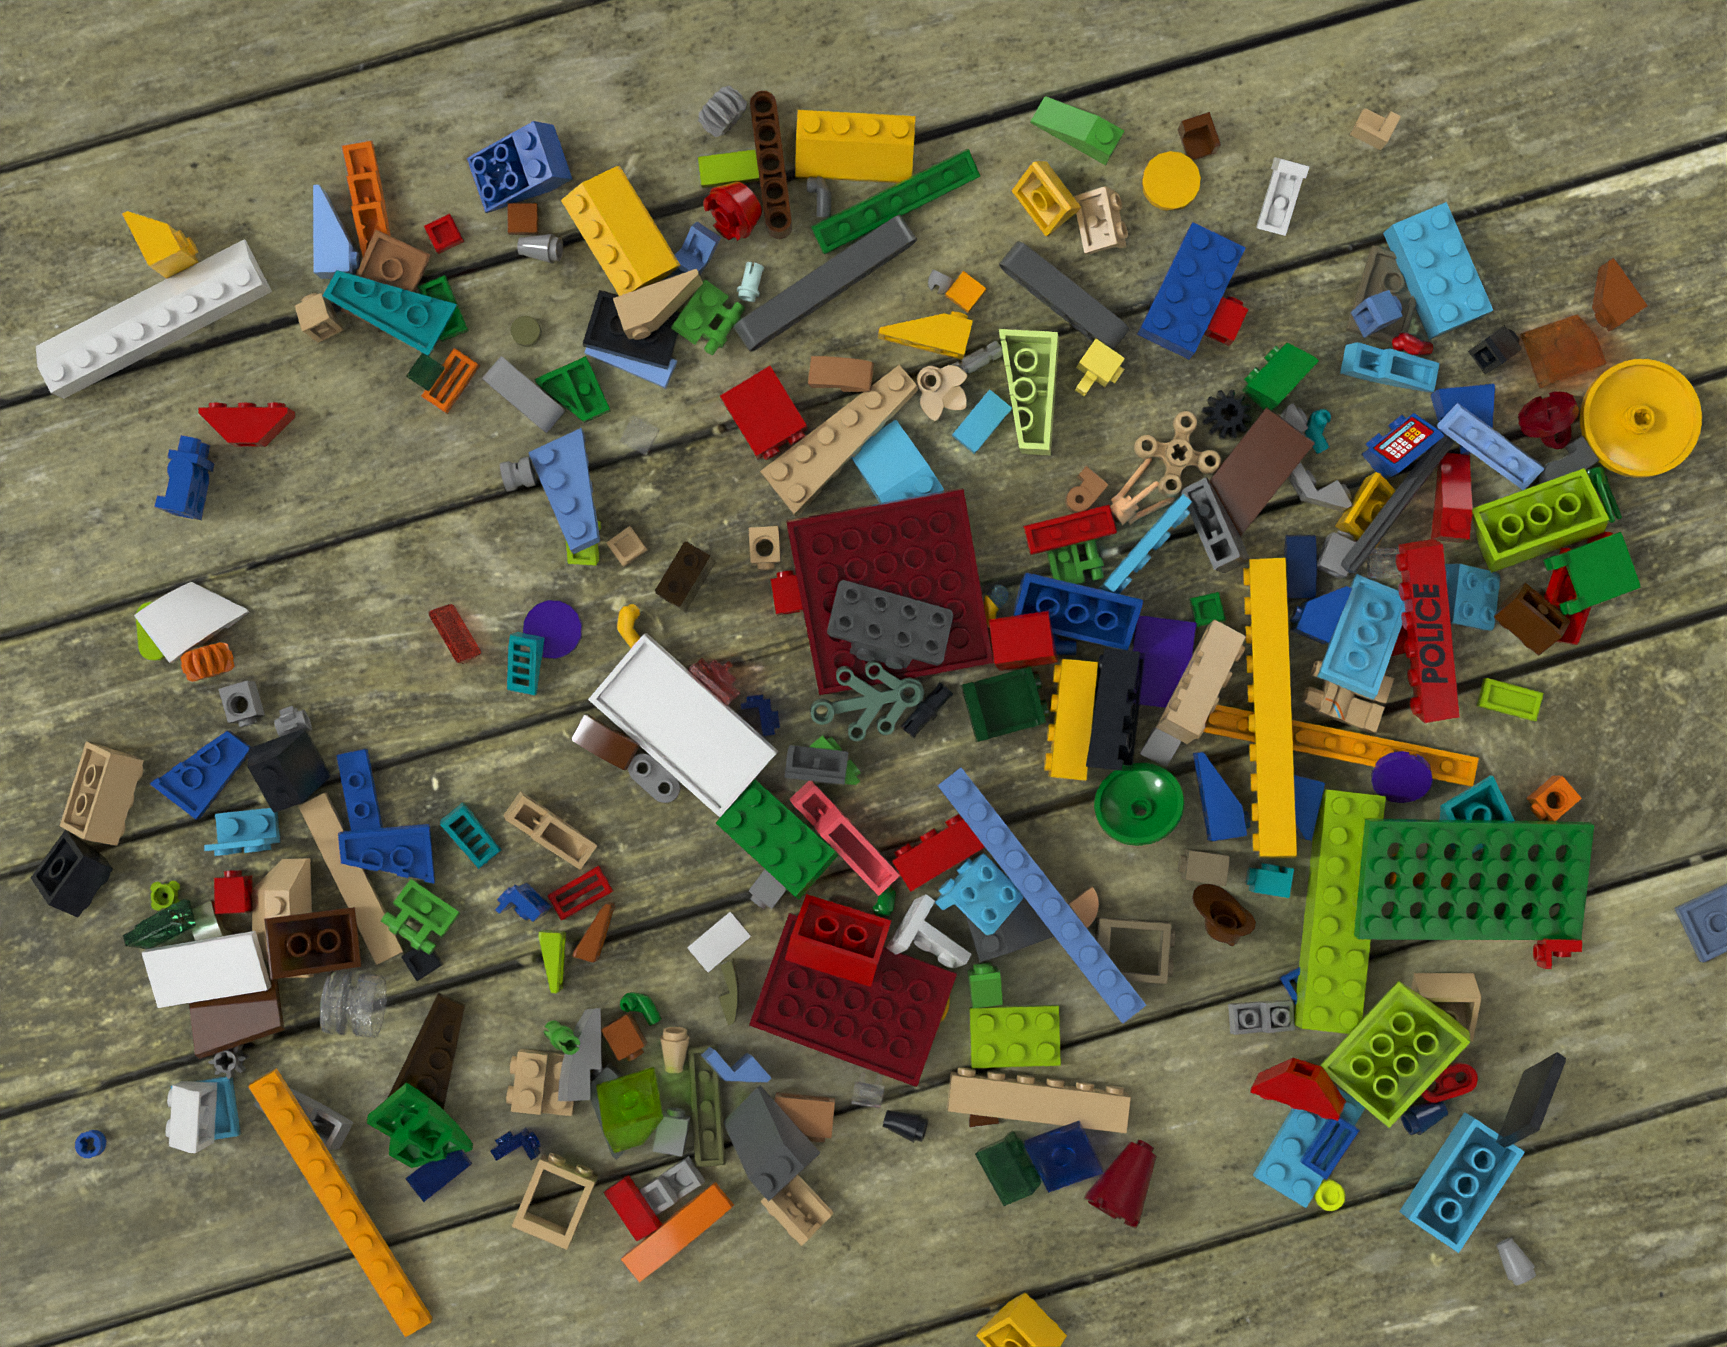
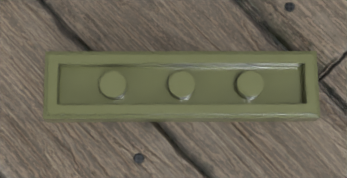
M718 1044L688 1046L695 1167L726 1164L720 1076L701 1056L709 1047L718 1053Z

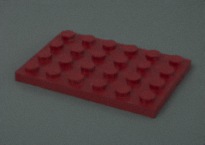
M790 912L749 1026L917 1087L957 973L903 953L894 954L887 947H883L871 987L787 961L785 957L790 937L798 915Z

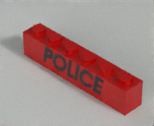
M1435 539L1399 544V554H1396V566L1402 575V583H1399L1398 588L1400 598L1404 601L1405 612H1402L1401 619L1408 635V640L1404 642V648L1407 658H1410L1411 669L1407 670L1408 682L1413 687L1414 697L1410 698L1411 711L1423 723L1459 718L1443 544Z

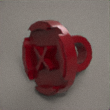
M1554 391L1549 393V397L1543 399L1541 396L1535 397L1525 404L1518 414V424L1523 434L1528 437L1541 438L1542 443L1546 447L1559 450L1564 448L1570 441L1572 433L1571 424L1578 416L1579 407L1572 394Z

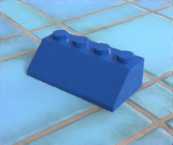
M1025 573L1021 580L1013 616L1049 611L1054 634L1128 650L1142 609L1143 600Z

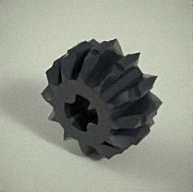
M1231 389L1227 394V398L1225 393L1219 390L1216 393L1217 399L1212 396L1207 399L1209 406L1203 407L1202 413L1210 417L1205 418L1202 423L1203 425H1213L1208 431L1210 435L1219 430L1220 440L1225 439L1227 432L1231 439H1235L1238 435L1237 431L1241 433L1247 431L1244 423H1250L1252 417L1244 413L1250 411L1252 407L1250 404L1242 406L1241 403L1245 400V395H1241L1236 400L1234 399L1235 390ZM1225 409L1231 411L1229 415L1233 414V417L1228 421L1223 419L1225 415L1221 416Z

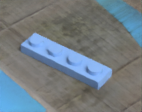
M1459 403L1437 424L1443 433L1522 490H1525L1544 470V467L1538 461Z

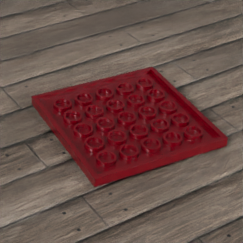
M963 488L786 521L819 695L853 689L848 685L843 686L839 684L836 679V671L842 666L850 667L855 676L871 686L883 684L879 679L873 680L867 677L865 665L869 661L861 660L855 654L849 653L852 642L831 637L827 633L837 586L842 580L950 609L953 612L945 656L940 665L937 666L912 659L907 668L893 669L886 666L884 662H880L884 670L900 680L908 677L915 678L994 663ZM876 665L869 668L871 674H876L880 670ZM844 671L839 677L842 680H847L851 674Z

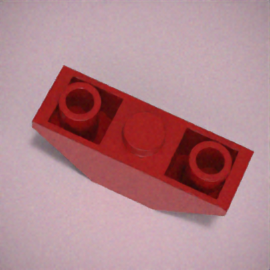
M217 402L209 403V407H198V413L227 443L235 447H266L295 419V412L286 407L285 403L277 402L267 403V407H256L255 403L247 402L238 403V407H227V404Z
M1290 1058L1258 1073L1250 1093L1259 1095L1265 1100H1274L1287 1104L1293 1109L1305 1110L1317 1114L1321 1118L1339 1121L1346 1100L1322 1066L1296 1058Z

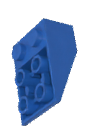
M532 121L467 158L485 213L507 207L508 203H518L542 195L573 180L558 135L552 124Z

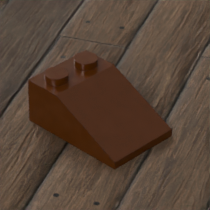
M355 907L264 919L271 980L361 967Z

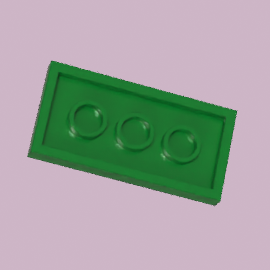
M756 779L752 781L716 822L725 833L798 900L839 856L836 851Z

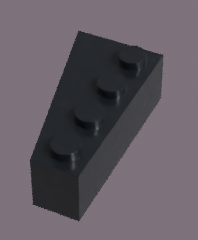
M1105 648L1104 655H1100L1098 671L1101 674L1099 684H1097L1095 690L1096 706L1092 719L1086 767L1133 771L1145 653Z

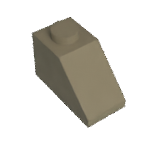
M1185 849L1184 855L1179 856L1178 872L1182 873L1181 878L1185 880L1226 886L1230 856Z

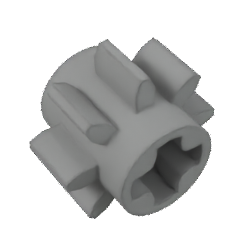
M293 705L279 710L281 716L274 720L279 737L306 728L307 731L312 730L306 711L304 709L298 711L297 708L294 709Z
M244 1044L216 1053L214 1059L208 1061L209 1064H214V1067L217 1069L215 1075L226 1073L227 1079H230L235 1075L234 1069L240 1073L246 1070L242 1064L245 1059L249 1058V1055H244L241 1050ZM225 1056L233 1058V1063L225 1061Z

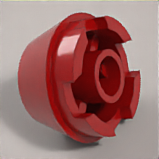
M738 181L712 188L710 195L703 201L705 212L710 210L716 220L713 227L727 240H731L734 237L739 241L741 238L749 237L762 215L761 205L757 197L745 184Z

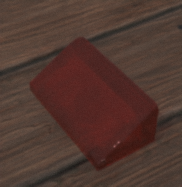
M453 604L429 611V617L456 663L465 664L481 654V650Z

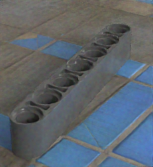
M897 215L739 320L733 328L748 350L753 352L907 250L917 241V238L903 217Z

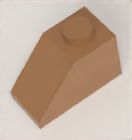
M776 1092L775 1102L802 1133L808 1136L807 1138L810 1141L825 1142V1138L831 1139L835 1098Z

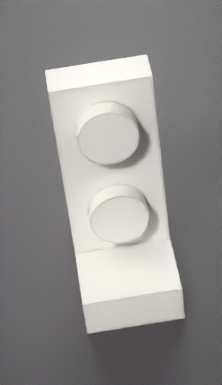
M1274 157L1271 167L1273 173L1256 228L1286 236L1303 178L1306 179L1309 166Z
M925 894L913 901L889 942L887 949L894 954H898L907 950L912 940H915L914 944L918 948L930 951L936 955L942 965L954 969L965 965L971 953L924 921L935 900Z

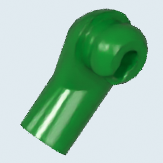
M892 885L878 896L877 903L873 906V912L878 917L889 916L894 910L896 891Z
M630 992L621 998V1009L624 1012L635 1011L642 1013L649 1026L662 1020L652 999L648 995Z

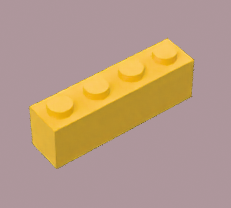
M1061 659L1059 665H1054L1053 682L1057 683V694H1051L1050 712H1055L1054 724L1049 723L1047 730V741H1052L1051 753H1046L1044 760V770L1049 771L1048 777L1087 780L1088 767H1086L1092 729L1098 662Z

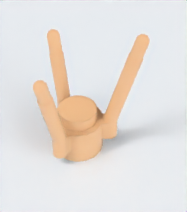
M1152 458L1146 459L1120 492L1110 499L1113 503L1110 505L1112 515L1122 526L1126 522L1131 525L1139 518L1175 501L1174 497L1168 498L1135 513L1139 509L1137 503L1159 486L1157 481L1146 487L1133 499L1129 495L1123 498L1152 462Z

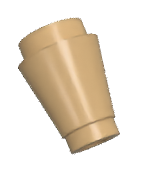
M667 1027L663 1029V1035L660 1036L665 1071L668 1073H680L683 1071L690 1039L687 1035V1029L683 1027Z

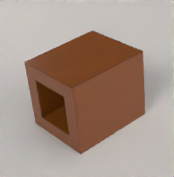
M631 1012L601 1029L618 1061L626 1057L629 1062L644 1053L642 1048L648 1042Z

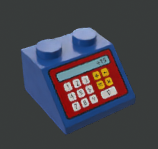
M1415 413L1407 418L1402 414L1388 425L1391 430L1387 434L1382 436L1378 433L1365 443L1368 449L1362 453V456L1376 472L1380 473L1387 480L1402 471L1443 438L1444 435L1440 430Z

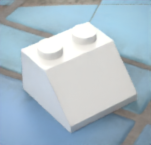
M181 1081L172 1085L167 1099L168 1107H171V1119L166 1124V1136L169 1137L170 1147L188 1153H197L214 1143L217 1082Z

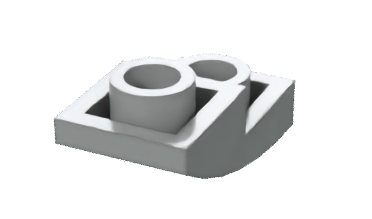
M1292 1000L1228 1004L1230 1034L1275 1033L1295 1030Z

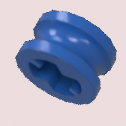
M89 1130L77 1137L75 1149L79 1156L92 1158L100 1155L105 1150L107 1141L102 1132ZM94 1138L93 1145L96 1149L87 1150L88 1143L85 1139Z

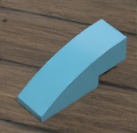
M1357 342L1345 346L1340 374L1400 388L1434 392L1440 363L1394 349L1383 350Z

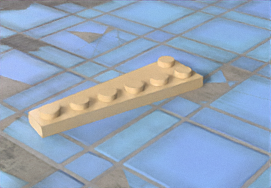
M899 364L873 384L870 392L860 394L760 471L795 517L800 515L822 492L821 489L831 478L834 479L842 471L843 465L861 451L864 443L871 436H875L884 427L886 421L891 419L918 391L917 385Z

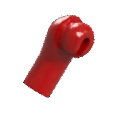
M1408 332L1399 333L1398 336L1392 339L1393 349L1400 352L1405 350L1411 355L1424 356L1430 355L1433 352V344L1430 341L1420 340Z

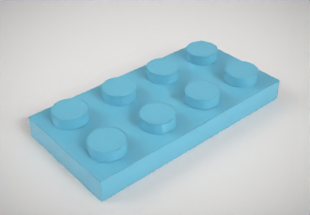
M1184 494L1176 499L1099 587V590L1116 594L1121 593L1132 580L1128 575L1132 571L1137 573L1151 559L1148 552L1151 549L1156 551L1170 537L1171 534L1167 530L1171 526L1175 529L1190 514L1187 507L1192 501Z
M1356 574L1350 586L1352 588L1351 593L1333 632L1317 677L1374 700L1378 694L1402 626L1401 614L1405 612L1404 601L1400 598L1398 590Z
M1337 1088L1346 1100L1340 1117L1355 1126L1365 1107L1351 1095ZM1292 1108L1253 1176L1307 1208L1324 1178L1302 1164L1300 1159L1327 1119L1305 1110ZM1338 1122L1335 1124V1126L1333 1127L1329 1135L1326 1137V1139L1324 1140V1142L1322 1143V1145L1320 1146V1148L1318 1149V1151L1316 1152V1154L1310 1162H1314V1160L1316 1159V1157L1318 1156V1154L1320 1153V1151L1322 1150V1148L1324 1147V1145L1326 1144V1142L1338 1126ZM1347 1128L1344 1129L1320 1165V1169L1323 1170L1349 1130Z

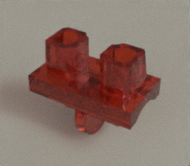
M701 658L688 669L692 675L727 706L741 694L732 685L736 678L729 672L733 667L730 661L722 666L714 659L709 665Z

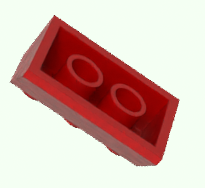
M806 894L790 937L785 960L871 987L891 920Z

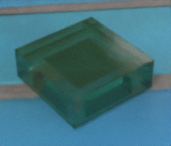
M421 353L406 377L429 392L445 367L424 353Z

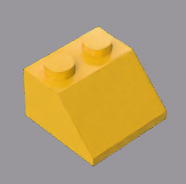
M129 211L122 213L148 266L166 279L199 263L195 256L198 253L196 245L190 237L186 238L181 230L176 231L167 223Z
M1026 1293L1009 1301L976 1335L986 1347H1060L1067 1337L1058 1324Z

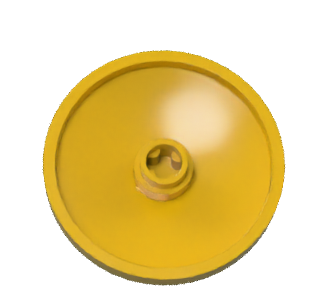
M1651 359L1624 361L1601 373L1586 391L1580 409L1582 436L1598 457V462L1617 474L1632 478L1656 476L1681 464L1694 449L1702 426L1700 401L1691 383L1672 366Z

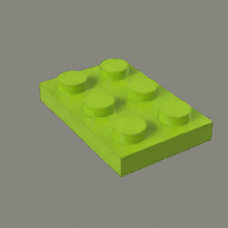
M1058 1005L969 1007L971 1068L1061 1066Z

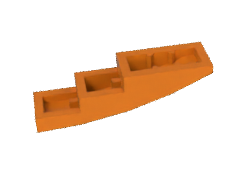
M373 141L342 146L348 176L346 177L353 203L351 209L362 257L365 255L375 229L391 236Z
M714 1182L676 1211L657 1230L649 1234L646 1239L627 1252L621 1258V1261L640 1283L728 1212L734 1204L718 1184Z

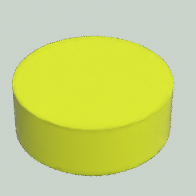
M1325 1179L1322 1180L1315 1192L1314 1199L1322 1209L1335 1211L1344 1204L1345 1191L1336 1181Z

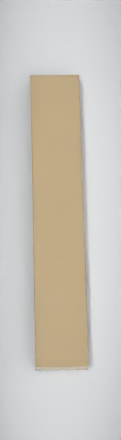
M323 793L299 805L298 807L348 908L355 907L357 927L376 965L404 952L405 949L398 935L396 936L389 931L390 927L381 922L386 911L366 870L341 864L338 833L346 830L328 793Z

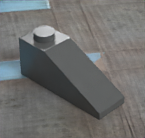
M1205 477L1183 488L1180 492L1192 501L1187 508L1190 511L1191 518L1213 569L1227 573L1249 562L1250 558L1243 541L1209 479Z

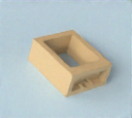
M549 1153L548 1156L543 1154L539 1159L512 1227L567 1250L573 1240L598 1176L593 1175L594 1171L586 1166L577 1165L574 1167L565 1163L566 1159L560 1155ZM544 1170L585 1187L568 1229L527 1212Z

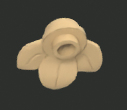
M948 365L941 369L936 366H927L918 373L917 386L922 392L920 405L930 419L938 421L944 407L951 410H963L967 407V396L960 386L968 377L964 370L954 365ZM930 375L936 377V384L934 386L928 383Z

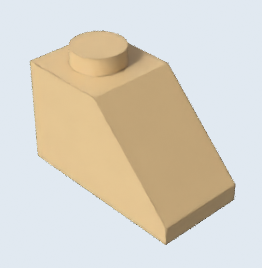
M311 293L303 297L301 303L295 305L302 331L319 343L344 329L330 301L323 297L322 293Z

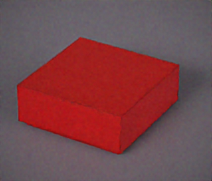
M450 213L424 226L438 254L464 242Z

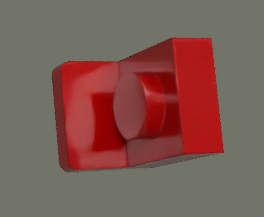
M1549 938L1537 940V944L1533 946V959L1537 962L1538 967L1552 969V952L1555 957H1572V952H1582V940Z

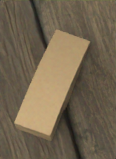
M521 791L503 815L506 821L579 870L582 869L597 847V844Z

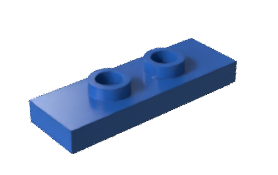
M368 749L336 755L351 831L383 828Z

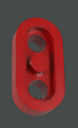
M1463 1062L1449 1064L1434 1080L1436 1083L1435 1089L1432 1091L1426 1089L1420 1096L1429 1102L1437 1103L1469 1093L1477 1085V1072L1472 1066ZM1463 1072V1080L1457 1082L1455 1079L1456 1074Z

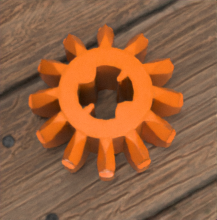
M223 642L188 651L180 657L183 674L185 673L187 680L192 682L221 675L235 667L232 651L229 650L228 644Z

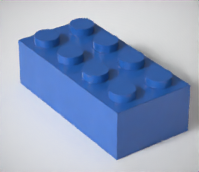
M1192 222L1137 335L1190 360L1212 319L1246 247Z

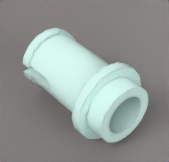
M746 262L741 286L737 287L738 297L744 301L755 302L756 297L760 295L758 288L764 267L758 263H754L753 267L752 262Z

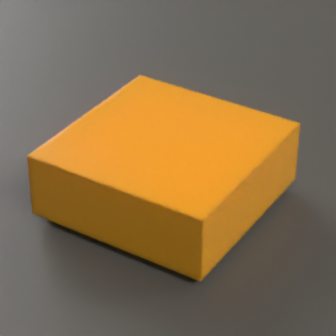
M963 271L945 293V296L969 313L985 293L986 288Z

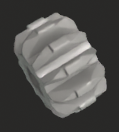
M731 86L722 87L703 106V109L699 112L698 121L714 137L722 136L742 117V114L746 111L747 102Z

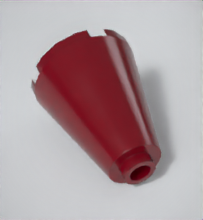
M1139 1139L1137 1143L1130 1142L1086 1192L1084 1200H1088L1089 1204L1114 1219H1125V1225L1137 1228L1141 1220L1157 1158L1152 1153L1154 1147Z

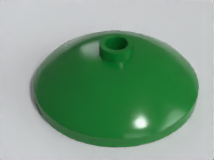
M1133 763V771L1114 770L1102 781L1095 795L1094 809L1099 825L1109 837L1123 844L1142 846L1162 840L1177 827L1184 811V796L1179 782L1169 771L1154 764ZM1141 810L1146 811L1142 816L1137 815Z

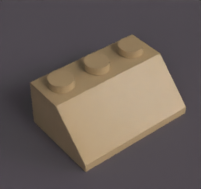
M86 741L60 827L84 840L117 846L119 839L125 832L126 816L134 803V791L137 781L141 779L143 774L142 765L144 760L125 752Z

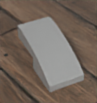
M688 1156L639 1189V1191L657 1215L675 1204L681 1197L701 1186L705 1179Z

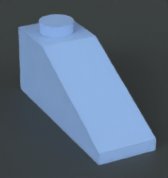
M313 185L314 273L321 279H332L336 270L356 275V269H359L360 266L359 252H356L326 191L320 185Z

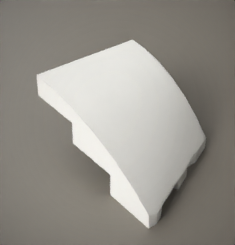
M190 582L152 602L134 616L168 662L174 663L180 659L183 653L190 651L197 645H203L222 629L230 628L247 615L249 611L216 593Z

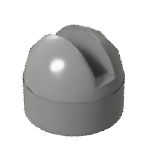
M932 270L928 279V287L933 291L935 285H938L940 288L937 294H944L951 287L953 279L936 270Z

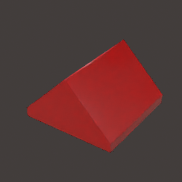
M1049 611L989 620L994 664L999 671L1058 663Z

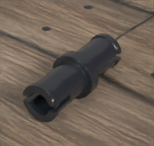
M939 682L926 699L916 705L918 708L900 727L915 739L916 735L930 719L934 720L937 717L936 713L953 696V693Z

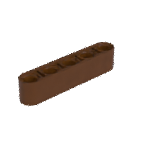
M761 90L752 96L750 109L765 223L771 237L783 239L790 235L792 231V218L777 103L772 93ZM761 103L771 105V109L766 113L756 110L757 106ZM769 131L776 136L772 141L765 142L760 139L761 134ZM769 160H775L779 163L778 168L772 171L765 169L763 166ZM774 188L780 189L783 192L782 196L776 200L767 196L768 192ZM777 217H782L787 221L786 225L782 228L773 227L771 222Z

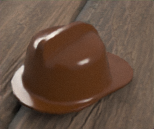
M1202 884L1193 891L1192 899L1194 906L1205 918V929L1211 938L1234 946L1242 936L1251 934L1255 929L1256 922L1253 915L1223 888L1213 884Z

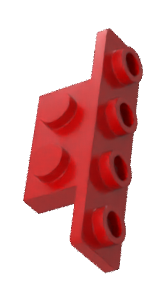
M1604 531V533L1588 538L1587 544L1614 533ZM1561 548L1559 554L1567 552L1572 549ZM1566 566L1553 570L1544 595V599L1558 611L1562 612L1559 604L1577 598ZM1591 607L1575 614L1564 615L1571 622L1564 635L1556 642L1578 645Z

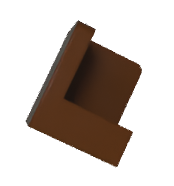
M1210 112L1181 121L1177 130L1186 156L1194 161L1217 153L1221 144Z

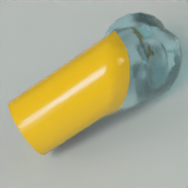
M1002 585L993 586L991 591L984 597L983 604L987 627H990L989 620L996 619L997 612L1008 600L1009 592Z

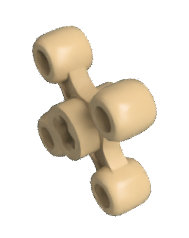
M1189 411L1180 412L1175 416L1173 420L1175 433L1170 442L1161 443L1151 435H1143L1134 444L1135 454L1139 458L1149 459L1156 457L1164 462L1166 472L1159 481L1158 490L1166 498L1175 497L1180 493L1182 489L1180 476L1185 467L1194 466L1204 474H1212L1221 466V457L1217 452L1213 450L1198 452L1191 447L1189 437L1196 429L1197 419ZM1181 420H1187L1189 422V427H1183L1181 425ZM1142 443L1149 444L1150 451H1144ZM1174 448L1176 452L1179 449L1183 452L1184 455L1181 457V461L1179 458L1176 460L1172 458ZM1205 458H1210L1213 461L1212 467L1206 465ZM1167 481L1174 484V490L1166 488Z

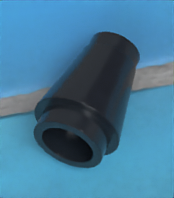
M887 1110L883 1127L913 1143L915 1140L922 1142L929 1119L922 1117V1114Z

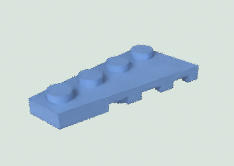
M582 428L528 452L573 554L600 542L596 508L592 496L593 488L588 468L589 461L585 448L586 440Z

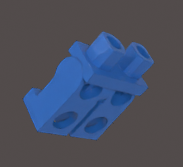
M180 436L178 450L169 449L167 457L171 460L167 466L169 482L165 497L157 495L156 508L174 516L202 521L209 485L208 471L213 472L215 465L207 460L210 445L202 443L198 438Z

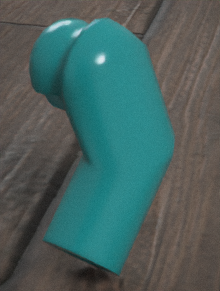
M1326 409L1314 411L1307 422L1308 429L1305 430L1306 436L1315 442L1312 447L1316 454L1330 448L1323 435L1327 423L1331 420V415Z

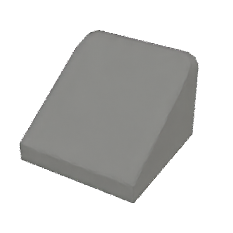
M1154 727L1140 754L1167 767L1181 741Z

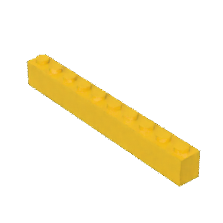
M1286 558L1249 559V568H1243L1244 586L1250 587V597H1244L1245 615L1251 616V626H1245L1246 644H1252V655H1246L1247 673H1253V685H1247L1248 703L1254 702V714H1248L1249 732H1255V744H1249L1250 762H1256V773L1250 774L1251 791H1257V803H1251L1252 821H1258V833H1252L1253 851H1259V858H1296Z

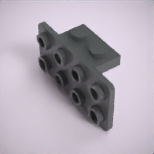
M842 580L837 586L827 633L831 637L852 642L849 653L855 654L857 658L864 661L877 660L884 662L886 666L893 669L907 668L912 659L938 666L944 660L953 612L950 609Z

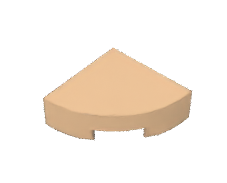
M1091 886L1068 903L1086 928L1095 920L1099 907L1097 893Z

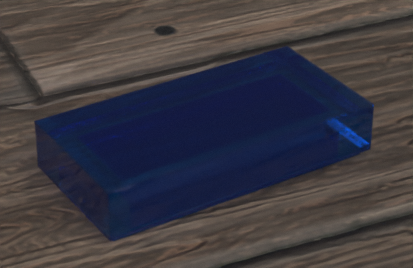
M461 1149L448 1153L446 1159L430 1161L420 1166L406 1180L421 1200L425 1202L468 1168L472 1162Z

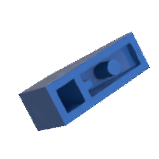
M1204 752L1193 753L1207 840L1218 841L1247 836L1246 829L1250 828L1248 812L1243 811V806Z

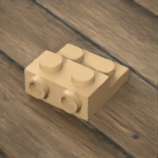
M520 1049L517 1056H512L510 1074H515L514 1086L508 1087L506 1103L512 1104L511 1112L536 1115L547 1113L572 1116L574 1114L575 1101H558L559 1079L565 1053Z

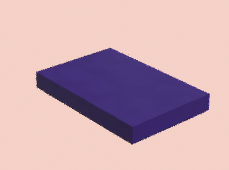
M1139 615L1134 632L1132 651L1145 653L1140 705L1166 708L1192 658L1196 622Z

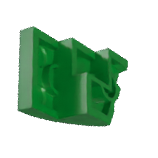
M405 1083L369 1113L367 1117L368 1125L390 1137L389 1156L410 1168L425 1165L430 1161L446 1159L447 1154L463 1149L466 1153L473 1149L472 1141L459 1125L434 1101L408 1083Z

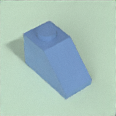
M1389 290L1365 299L1351 311L1364 338L1395 323L1403 316L1400 301L1396 296H1392Z

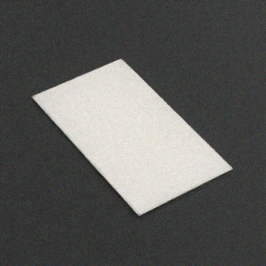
M729 912L687 948L704 969L709 972L751 936L734 915Z

